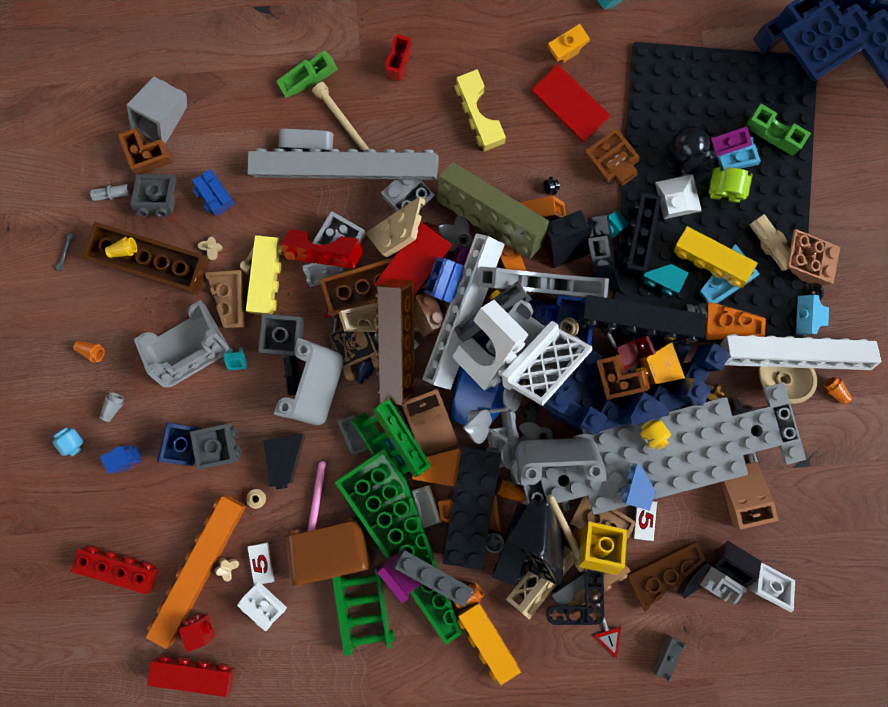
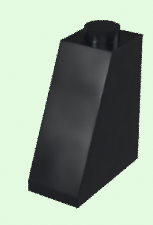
M305 434L263 440L270 487L276 486V490L288 488L287 484L293 483Z

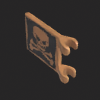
M341 328L329 334L335 351L343 356L344 364L342 368L348 381L356 379L351 366L371 357L373 366L378 369L377 349L369 332H349Z

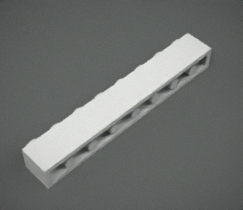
M476 233L462 270L463 276L456 286V295L451 300L422 380L451 390L459 368V364L452 356L458 346L463 343L458 338L454 328L482 307L488 288L478 287L479 268H496L505 245L504 243L489 236Z
M731 334L726 336L720 344L722 349L730 353L725 365L872 370L882 362L877 341H868L867 339L849 340L848 338L835 340L831 338L813 339L812 337L794 338L792 336L780 338L775 336L757 337L756 335L738 336L737 334Z

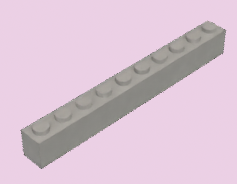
M257 148L255 151H248V175L255 178L438 180L439 156L433 153V150H422V153H414V150L406 149L403 150V153H396L395 150L385 149L384 152H377V150L366 149L365 152H358L355 149H347L346 152H340L338 149H328V152H321L320 149H310V152H303L302 149H291V152H285L284 149H273V152H268L266 149Z

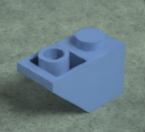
M633 463L632 467L629 466L626 478H628V482L621 492L622 502L650 511L655 489L642 466Z

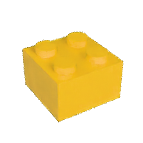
M588 521L581 531L578 567L618 575L625 569L627 530Z

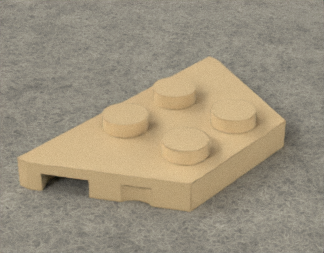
M419 196L366 232V235L382 255L388 258L416 240L418 226L422 217L419 215L420 206L425 205V199Z

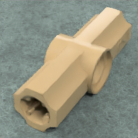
M764 214L749 225L760 239L763 251L771 255L781 270L784 271L788 269L787 262L790 252L789 247L786 245L787 239L782 232L773 227Z

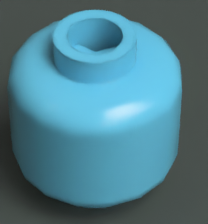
M66 427L53 436L55 439L52 444L62 456L70 454L72 457L82 450L80 446L83 444V439L74 428L68 429Z

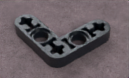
M585 569V605H551L545 612L548 622L553 625L600 624L604 620L603 572L596 571L599 575L595 576V582L597 584L600 583L599 586L589 585V583L593 584V578L589 576V573H592L593 570ZM592 589H597L600 593L596 600L589 598V592ZM589 603H600V606L596 605V612L600 614L596 616V620L589 616L593 613V606H589ZM563 609H566L565 616L567 620H564L563 616H557L556 620H553L552 616L549 615L553 613V610H556L559 614H564ZM578 610L580 617L577 620L570 619V611Z

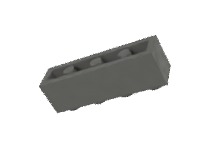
M402 548L391 565L396 570L465 607L474 590Z

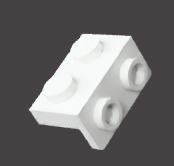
M259 581L237 604L242 612L247 614L264 631H267L287 608Z

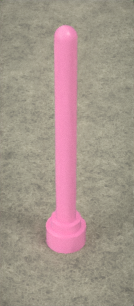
M320 461L318 464L307 532L316 529L326 468L324 461Z

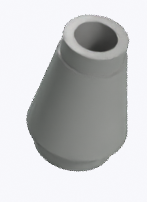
M109 392L105 396L99 418L110 422L123 406L124 397L117 393Z

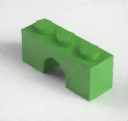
M760 104L752 112L744 127H748V130L788 154L795 155L802 149L811 133L795 123L791 126L779 123L775 119L777 113Z

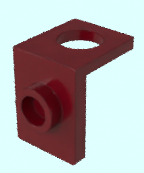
M648 335L635 338L615 348L617 355L621 354L624 366L642 357L656 354ZM643 341L647 344L648 351L645 349Z

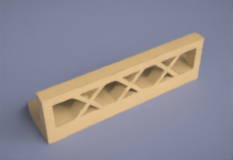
M565 545L563 576L575 561L573 551ZM527 572L506 600L530 620L556 585L533 573ZM531 578H537L536 585L528 588V581ZM524 593V600L520 605L513 601L518 594Z

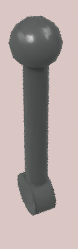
M72 233L66 235L67 241L60 262L55 266L58 271L64 270L63 263L70 242L74 239Z

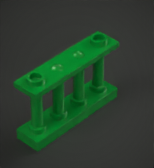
M390 399L372 409L373 416L369 417L367 412L351 421L371 454L374 455L385 449L404 479L407 477L405 473L411 471L415 478L431 467L430 462ZM379 421L385 431L379 433L374 423ZM390 438L395 448L390 450L384 440ZM400 455L406 465L400 466L395 456Z
M379 566L375 568L376 574L347 579L343 575L332 578L344 656L352 655L354 648L359 645L386 641L387 649H390L392 642H395L394 630H390L383 587L384 581L377 573ZM377 582L378 594L349 598V596L346 597L345 589L348 586ZM380 601L382 613L355 618L348 615L350 606ZM383 621L385 633L357 638L351 634L353 626Z

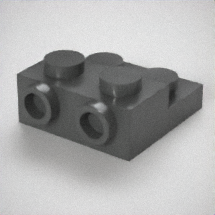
M137 174L130 204L134 213L140 217H147L148 214H155L161 218L173 215L175 175Z
M232 424L190 432L197 470L239 462L238 457H241V449L239 446H236L235 442L238 432Z

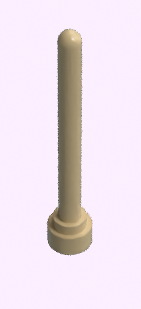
M324 82L318 83L312 89L314 95L324 100L361 151L365 152L369 147L328 95L329 88Z
M549 494L546 497L547 502L575 555L574 564L578 571L584 572L585 568L578 567L580 548L555 497Z

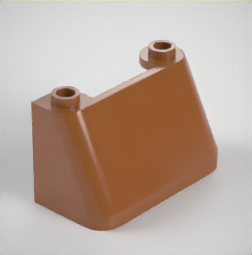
M357 516L345 518L346 522L308 532H300V529L288 531L289 535L285 536L292 587L370 568L372 561L364 525L360 519H357Z

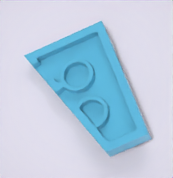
M735 244L732 250L744 255ZM756 269L753 270L746 284L759 275ZM712 275L699 293L705 301L719 303L741 287H734L729 284L728 280Z

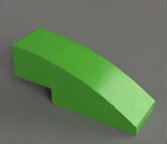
M323 50L310 61L304 60L278 79L277 83L287 98L319 83L336 72L338 68L330 54Z

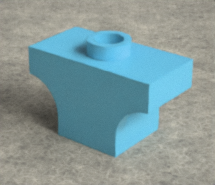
M798 296L796 334H817L820 327H828L829 307L821 304L819 296Z

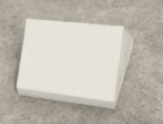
M761 563L759 579L746 589L789 612H793L795 580Z

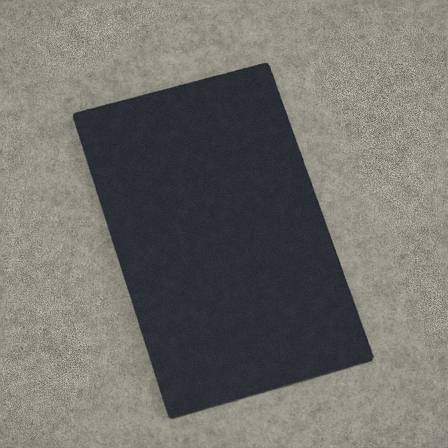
M646 42L633 43L626 140L639 155V162L633 165L637 170V176L622 186L620 214L628 223L631 217L634 218L633 202L641 193L658 196L656 182L683 176L680 171L683 163L674 157L671 148L674 135L682 128L697 126L703 129L709 138L743 128L752 112L760 104H763L777 113L775 119L785 126H791L795 123L811 134L802 149L792 156L748 130L750 137H753V143L756 146L761 162L759 165L741 168L748 171V174L752 173L753 175L749 196L746 200H740V203L729 202V198L722 197L720 200L710 198L709 188L714 168L720 167L717 159H714V163L698 171L697 168L690 170V173L693 174L702 211L664 219L661 206H659L647 272L672 264L688 272L680 292L675 296H666L661 293L660 289L646 286L643 283L644 281L640 280L641 275L623 272L624 266H621L623 255L627 254L628 249L625 247L627 236H630L631 233L628 225L619 233L617 265L621 289L615 290L614 299L683 310L685 304H692L693 306H697L700 303L706 304V301L699 292L712 276L711 272L705 268L696 267L690 260L681 259L673 252L688 226L730 249L736 244L746 257L757 262L755 269L759 272V275L745 284L743 288L738 289L717 304L766 318L765 337L775 336L784 338L792 336L794 338H803V335L796 334L798 296H805L806 282L799 279L789 269L782 271L773 257L763 251L760 239L749 225L765 214L773 227L782 232L786 237V245L789 249L794 229L809 233L817 80L812 82L794 55L767 52L763 54L762 52ZM613 331L612 333L615 336H621L620 332ZM704 331V338L696 341V343H715L720 345L724 339L706 340Z

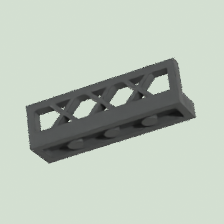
M517 281L491 301L495 300L509 313L512 307L520 300L529 302L532 298ZM478 311L454 328L458 338L463 343L470 338L476 341L486 334L473 321Z

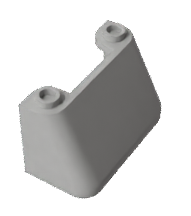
M201 300L188 308L189 319L162 335L157 336L153 332H145L134 339L147 374L163 387H172L224 357V353H228L229 346Z
M524 300L516 303L508 313L528 334L524 341L525 346L516 353L517 357L545 328L544 325L531 317L533 314L532 306ZM561 337L555 341V345L567 344V340ZM490 339L486 344V348L496 357L495 347ZM580 347L571 348L572 354H578L582 351ZM569 349L558 350L557 355H570ZM554 351L543 354V359L555 357ZM571 360L559 362L560 368L569 367ZM556 362L544 364L545 370L557 369ZM542 365L532 366L530 371H543ZM559 374L546 376L547 382L557 381ZM544 376L532 378L533 384L545 382Z
M298 338L295 346V355L299 359L306 361V365L295 399H280L274 414L319 426L327 419L342 372L344 359L337 351Z
M590 438L525 440L517 445V481L521 485L536 484L542 478V467L577 465V469L584 470L587 479L594 482L606 481V469L598 446Z

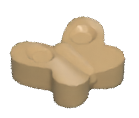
M209 237L207 241L198 243V248L207 251V256L212 261L217 258L218 251H221L223 248L219 243H216L214 237Z
M221 558L219 561L220 565L215 568L214 572L218 576H222L224 581L228 582L232 578L231 570L237 568L239 562L236 559L226 560Z

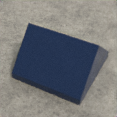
M166 422L157 461L194 466L195 457L190 432L202 428Z

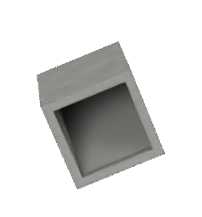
M153 77L127 104L130 130L137 128L144 135V138L152 142L161 139L166 144L187 108L186 93L174 88L163 80Z

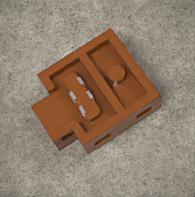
M617 128L613 129L585 151L588 159L608 184L616 179L623 186L637 176V170L633 165L639 162V155Z

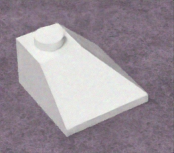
M693 174L655 183L658 196H661L660 206L664 219L702 211Z

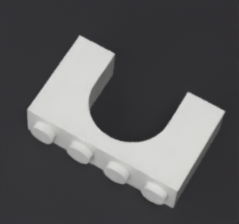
M495 300L481 307L473 321L493 342L496 357L489 355L473 338L460 344L452 356L484 391L491 386L493 388L501 382V374L517 358L516 353L525 346L524 341L528 336L524 329Z

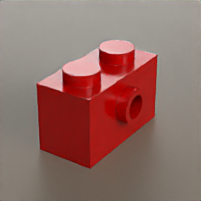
M201 613L194 615L189 620L184 621V626L178 629L186 653L207 645L215 637L208 614L201 616Z

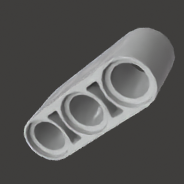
M280 129L278 149H284L285 152H291V149H302L303 152H310V149H320L321 152H328V149H333L334 134L329 131Z

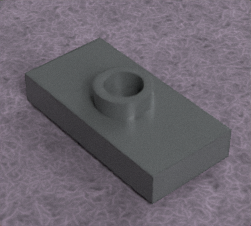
M355 414L337 421L352 457L369 450L351 422L357 418Z

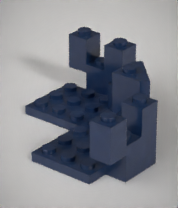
M794 0L784 8L779 16L763 25L753 38L763 54L778 45L783 39L812 82L857 53L862 52L888 89V0Z
M632 334L629 341L639 338V335ZM651 338L650 340L654 349L662 344H667L659 342L657 338ZM643 341V345H644L645 349L648 351V346H647V344ZM671 341L670 343H673L685 378L651 384L650 389L647 391L607 400L597 360L604 357L592 350L547 402L540 406L547 410V415L578 434L599 435L600 431L621 425H636L670 415V411L689 406H703L712 390L710 386L704 383L709 372L722 371L730 353L715 343L699 345L691 361L683 363L692 346L678 345V342ZM546 388L544 389L540 397H542L547 392Z

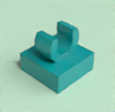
M239 348V352L233 353V350L229 349L228 353H224L223 360L228 371L247 369V360L242 348Z

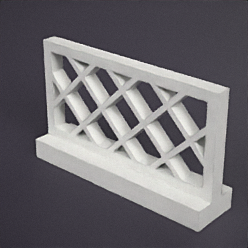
M551 321L501 374L503 387L508 390L513 388L543 406L592 351V346L560 330L558 324ZM561 337L567 340V344L555 345V341ZM580 347L583 349L582 353L572 354L571 348ZM569 349L570 355H557L558 350ZM554 351L555 357L543 359L545 352ZM571 360L569 367L560 368L559 362ZM556 362L557 369L545 370L544 364ZM542 365L543 371L531 372L530 369L532 366ZM559 374L557 381L547 382L546 376ZM544 376V383H532V378ZM529 378L530 385L521 386L518 384L520 379ZM546 388L547 392L540 397L534 393V389Z

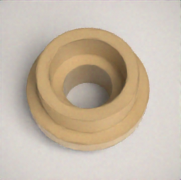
M565 318L561 322L559 329L571 336H575L579 331V325L574 318Z
M260 489L251 490L246 497L247 504L254 509L261 508L266 502L265 493ZM254 495H257L259 497V501L257 503L253 501Z

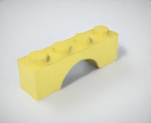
M478 69L457 77L456 85H454L455 91L458 96L461 95L463 100L461 102L462 108L470 116L468 121L471 129H475L477 133L475 138L478 146H482L485 152L505 144L506 136L499 120L485 118L477 108L476 103L484 93L485 87Z

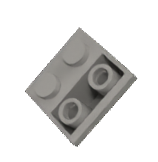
M394 180L381 192L382 198L395 212L419 196L425 199V204L435 196L422 180Z

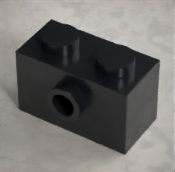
M726 541L716 551L713 567L748 588L759 579L762 561L730 541Z

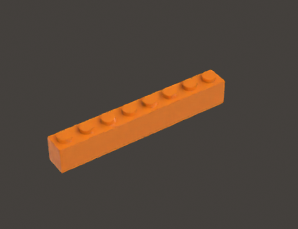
M228 495L217 498L213 505L215 508L213 514H209L204 522L206 527L203 532H199L194 541L196 543L194 549H191L185 557L187 562L184 568L181 567L175 576L178 578L177 581L167 590L166 595L168 597L165 603L162 602L156 611L158 613L156 620H152L147 628L149 633L146 638L165 649L173 644L179 633L178 629L183 626L247 505Z

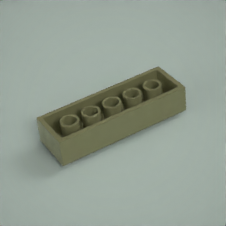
M454 162L439 175L437 201L441 205L448 207L457 215L464 217L473 225L483 229L487 234L494 236L505 245L516 250L520 255L529 259L543 245L549 220Z

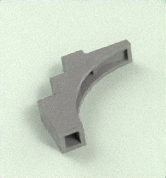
M480 267L478 287L506 290L519 281L526 292L582 297L593 295L607 298L609 279L547 274L495 267Z

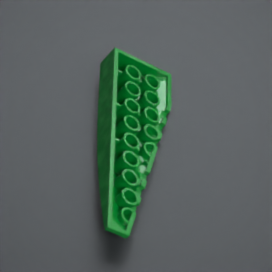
M382 449L335 480V484L387 560L394 554H398L402 548L438 569L407 482L385 449ZM419 582L420 585L411 592V595L445 645H447L462 634L450 599Z

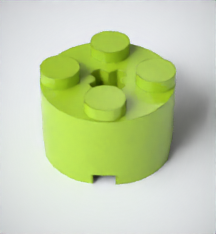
M720 167L714 168L709 188L710 198L718 200L722 197L729 198L728 201L733 203H740V200H746L749 196L753 174H748V171L738 168L726 167L725 171H720Z

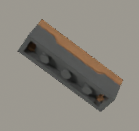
M626 564L625 569L618 575L603 572L604 592L612 587V583L615 581L620 582L628 576L627 573L630 572V569ZM595 570L589 573V576L593 578V584L589 583V585L599 586L600 583L597 584L595 582V576L599 575V573ZM578 572L552 590L551 595L558 605H582L585 603L584 572ZM592 589L589 592V598L594 600L595 595L598 594L599 591L597 589ZM574 609L570 611L569 615L574 614L578 610Z

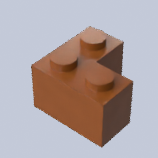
M137 128L118 134L130 169L134 173L144 174L174 163L168 146L161 139L146 144L144 135Z
M621 354L597 360L607 400L650 389L646 370L642 369L626 373Z

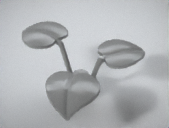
M505 388L503 392L505 407L491 410L483 409L481 411L471 410L468 414V423L463 427L477 444L482 443L486 439L488 432L504 440L506 444L502 447L501 459L507 469H511L516 462L514 451H516L520 440L516 436H512L509 440L507 437L490 429L489 426L492 422L490 413L504 412L508 409L510 412H515L520 406L523 394L513 388L511 390Z

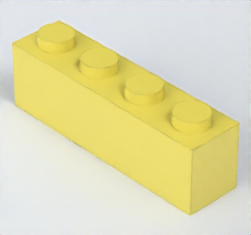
M255 235L246 311L250 314L273 315V311H276L277 301L274 298L275 292L279 290L277 274L281 272L279 257L283 254L279 238Z

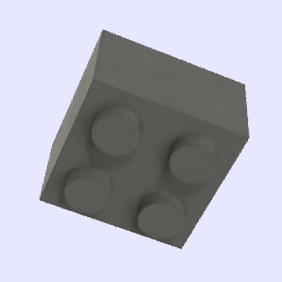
M262 314L258 352L265 355L297 357L295 355V346L298 338L303 339L304 319L294 316Z

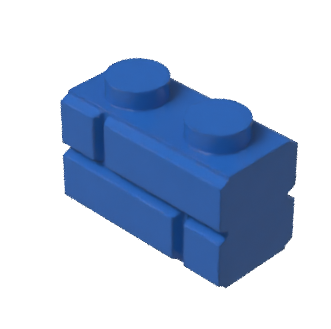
M211 169L192 180L195 186L192 190L198 198L202 197L205 203L203 206L209 214L213 212L218 216L235 204Z
M437 257L424 294L451 303V300L456 295L457 283L463 276V265Z
M118 446L111 450V452L102 455L101 461L108 473H120L141 463L142 453L137 446Z

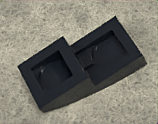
M704 561L686 576L677 591L678 594L685 599L701 587L697 580L708 573L711 568L710 565Z

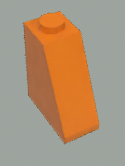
M555 196L519 202L549 220V222L566 216L565 203Z
M459 448L426 456L431 467L415 478L412 476V479L453 486Z

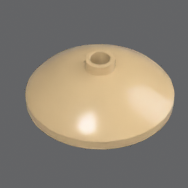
M759 366V378L762 386L778 384L782 380L785 382L790 404L806 401L816 390L817 376L814 368Z

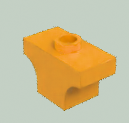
M579 24L549 42L547 47L557 62L562 60L564 63L579 54L581 48L589 43L590 38Z

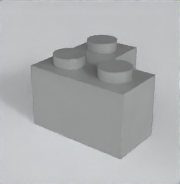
M331 211L312 243L325 245L343 236L357 238L361 245L366 237V232L364 229Z

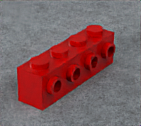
M86 545L77 550L71 569L72 573L143 594L152 591L159 568L153 567V563L146 561L142 563L136 562L135 558L130 556L119 557L116 556V552L105 550V552L99 551L98 547L93 545Z
M159 655L151 661L147 686L227 697L231 692L234 667H229V664L218 663L213 665L209 664V661L206 660L192 662L189 658L172 659L169 655Z

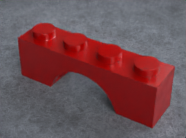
M292 229L288 231L280 244L286 259L350 269L355 268L363 253L357 238L341 236L332 243L317 245L311 243L307 231Z

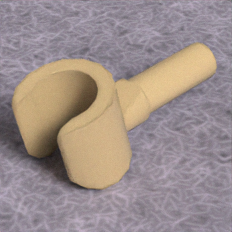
M253 248L246 260L240 263V268L245 274L251 272L250 262L253 257Z

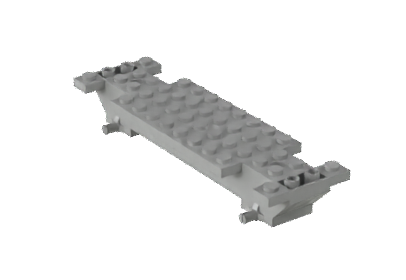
M785 382L763 387L767 402L766 406L745 409L742 407L740 398L732 399L735 411L731 412L727 397L705 402L703 406H689L670 411V415L655 419V421L661 420L671 433L670 438L667 440L669 444L660 450L657 447L650 449L640 436L641 426L647 422L636 425H621L600 431L599 435L580 434L572 436V438H590L596 442L606 469V481L594 482L587 479L584 470L577 469V465L542 467V478L539 482L523 485L527 503L529 504L531 498L547 502V495L552 494L557 503L562 502L563 511H568L572 509L569 500L588 496L593 515L630 506L622 502L621 492L623 487L627 486V470L629 466L632 467L633 463L642 466L655 489L653 499L748 475L743 455L747 454L749 463H754L758 461L755 454L757 451L779 446L784 464L788 465L806 460ZM754 425L757 427V434L755 436L751 433V428ZM561 475H566L568 478L567 483L563 486L559 485L558 478Z

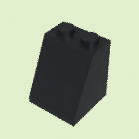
M581 210L548 223L543 243L553 268L589 255V228Z

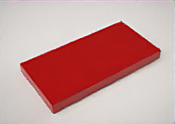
M559 64L531 89V92L583 143L611 116Z
M421 222L418 226L416 240L400 249L374 284L378 287L390 279L414 280L415 296L430 277L436 258H444L451 249L452 244Z

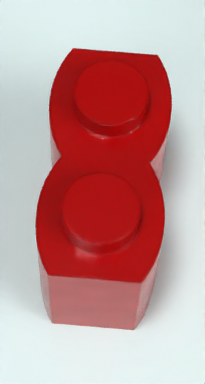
M397 34L392 41V52L388 55L385 66L387 78L401 81L405 76L406 63L410 60L412 49L411 39Z

